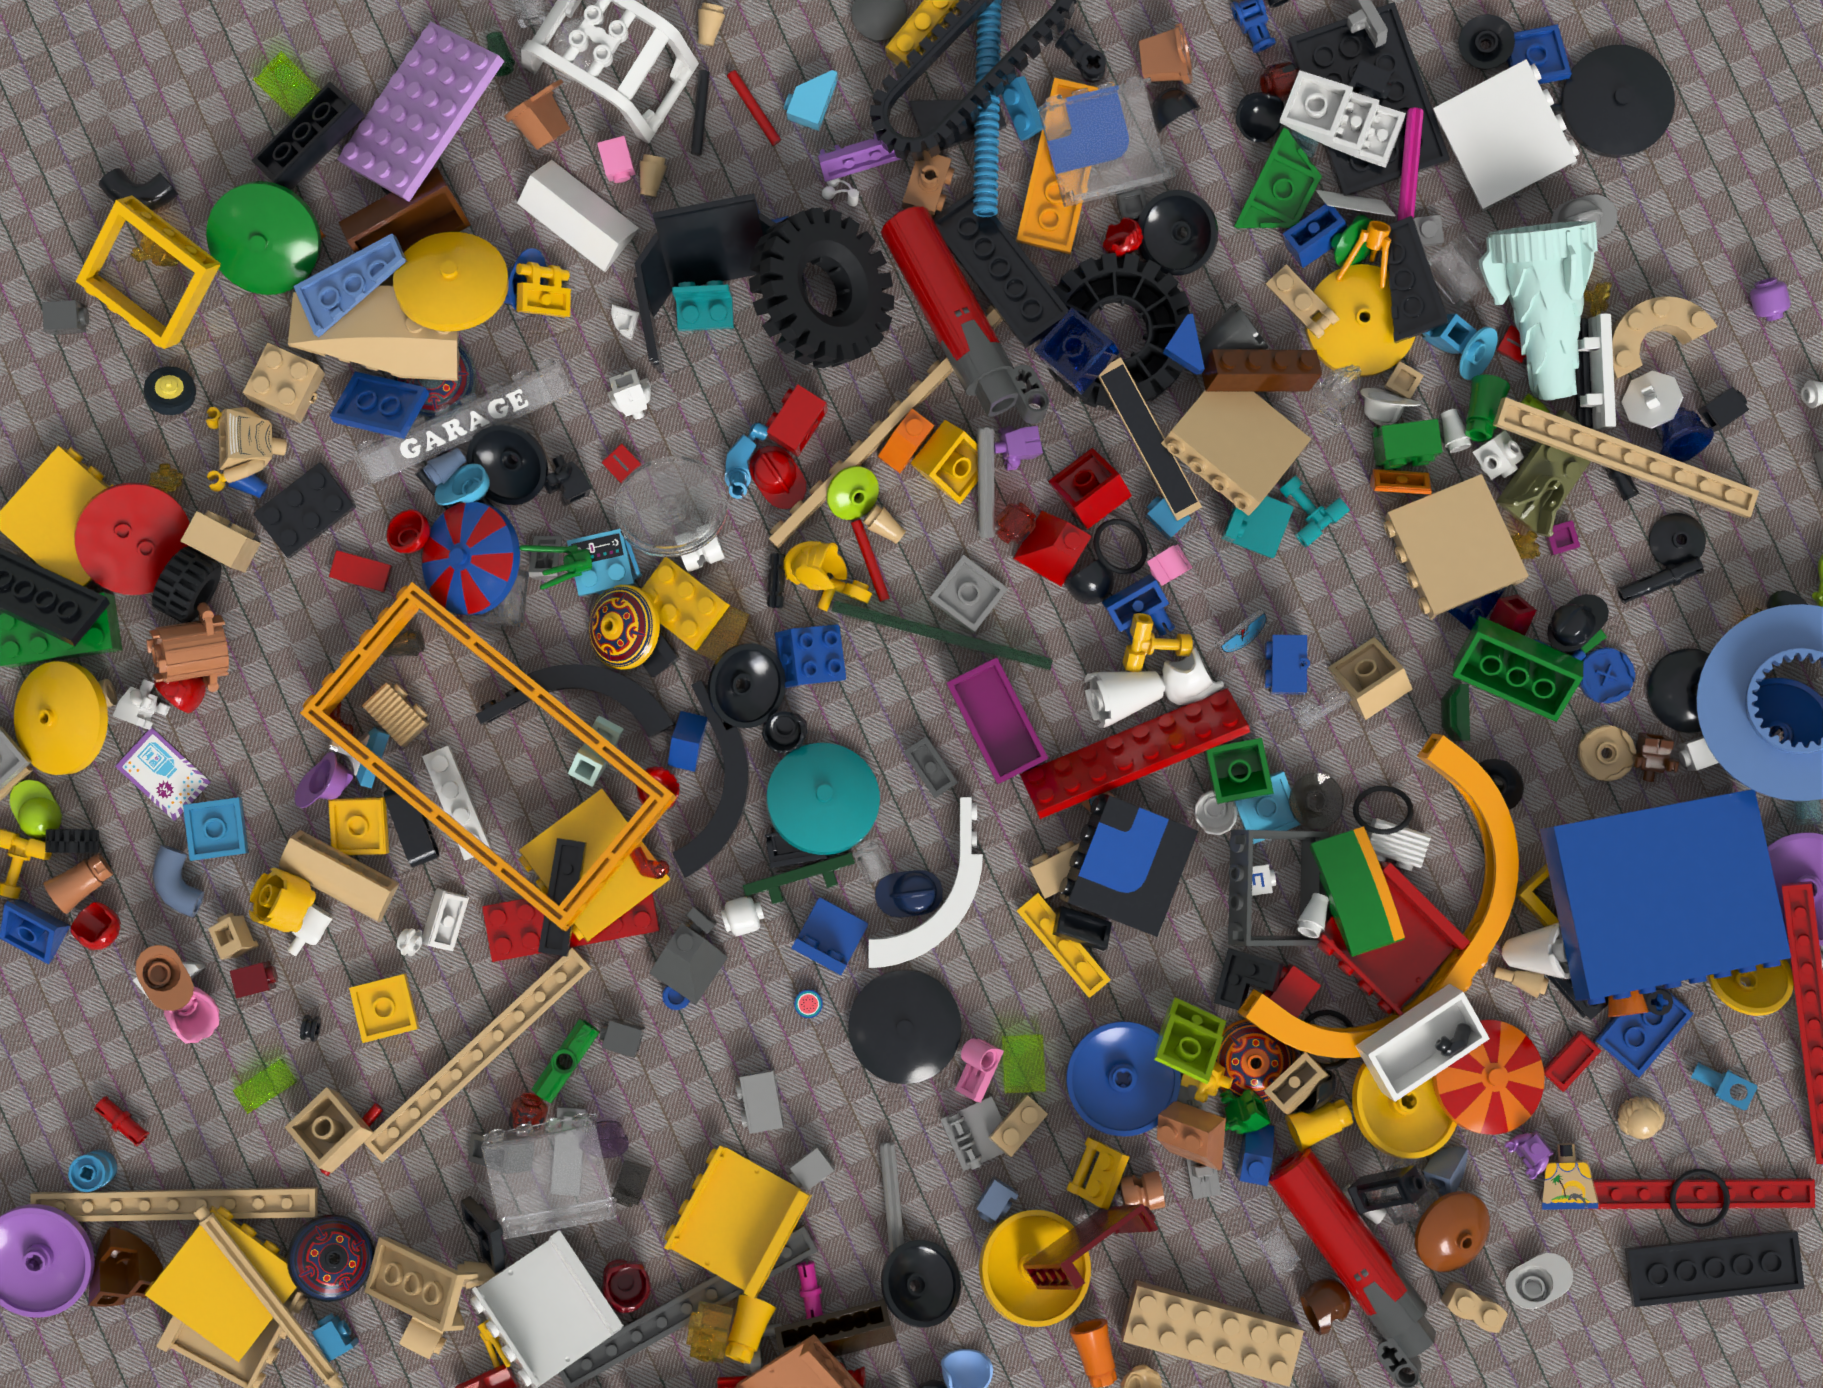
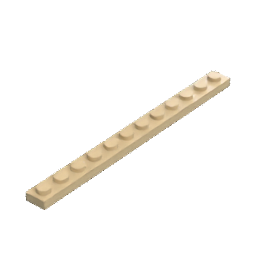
M990 305L986 310L988 314L986 317L994 330L1003 319L993 306ZM947 357L942 362L937 360L927 370L929 376L923 382L917 380L907 391L910 395L903 402L898 400L888 410L890 415L883 423L878 420L869 429L868 433L870 436L864 442L861 440L857 441L848 451L851 455L844 462L839 460L829 470L831 476L824 483L819 480L810 489L809 493L811 496L805 502L800 500L789 511L792 515L784 523L780 520L770 530L772 536L769 540L774 546L779 549L827 500L828 486L839 471L850 466H861L895 431L912 408L916 410L954 371Z

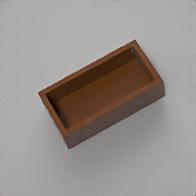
M438 167L429 172L410 202L391 192L338 222L348 244L355 253L390 234L397 237L404 253L410 246L423 238L443 232H460L471 226L462 206Z

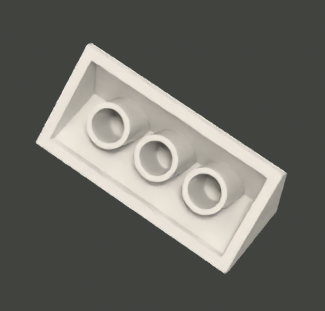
M550 160L529 176L517 202L520 207L603 272L608 270L639 231L635 224L553 160Z

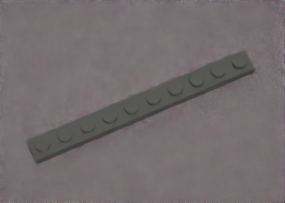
M805 1225L792 1232L768 1279L818 1252V1248ZM715 1274L624 1325L620 1331L559 1372V1375L566 1388H575L743 1294L744 1290Z

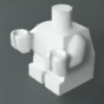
M636 369L625 372L622 376L619 374L609 378L612 391L607 392L611 404L626 416L633 415L634 419H641L644 416L643 410L647 409V403L650 401L651 384L648 378L640 380Z
M143 679L140 689L130 687L121 697L113 716L150 730L153 724L150 722L152 714L157 712L166 716L170 706L161 702L158 704L157 696L150 694L154 683Z

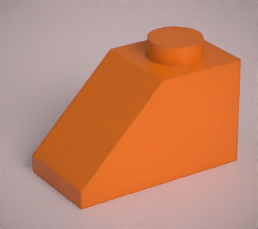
M912 408L895 429L878 455V458L901 474L934 431V425Z

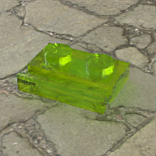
M282 51L261 70L262 73L257 78H253V81L292 119L321 90Z
M1043 1034L1002 1035L1004 1093L1046 1092Z

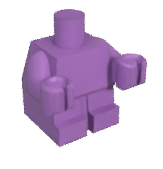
M1013 426L999 428L998 433H1001V436H999L1000 442H994V454H1003L1004 465H1007L1005 467L1006 471L1017 470L1021 460L1034 459L1043 453L1038 426L1024 427L1017 430Z
M1537 1130L1531 1134H1518L1504 1144V1147L1509 1149L1507 1150L1509 1153L1515 1151L1520 1158L1523 1156L1524 1159L1522 1161L1528 1168L1525 1174L1529 1175L1528 1178L1531 1180L1535 1179L1538 1174L1545 1170L1549 1157L1554 1154Z

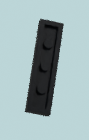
M557 838L548 896L558 905L562 903L581 880L587 846L586 842ZM544 915L538 952L568 957L573 924L567 931H564Z

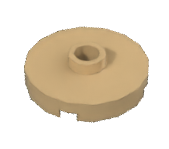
M1602 725L1592 728L1583 735L1578 745L1577 756L1580 766L1587 775L1596 780L1613 781L1622 778L1630 772L1633 766L1632 757L1636 754V749L1632 738L1626 731L1616 726ZM1604 748L1609 750V757L1606 759L1601 754Z

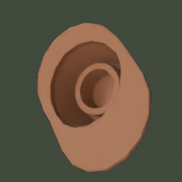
M155 945L148 947L140 953L136 960L135 971L137 979L149 1000L156 1007L166 1011H175L187 1005L193 996L194 985L176 952L167 946Z

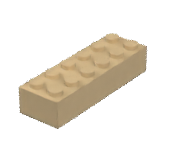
M1134 1280L1120 1336L1123 1342L1290 1387L1304 1330L1297 1323Z

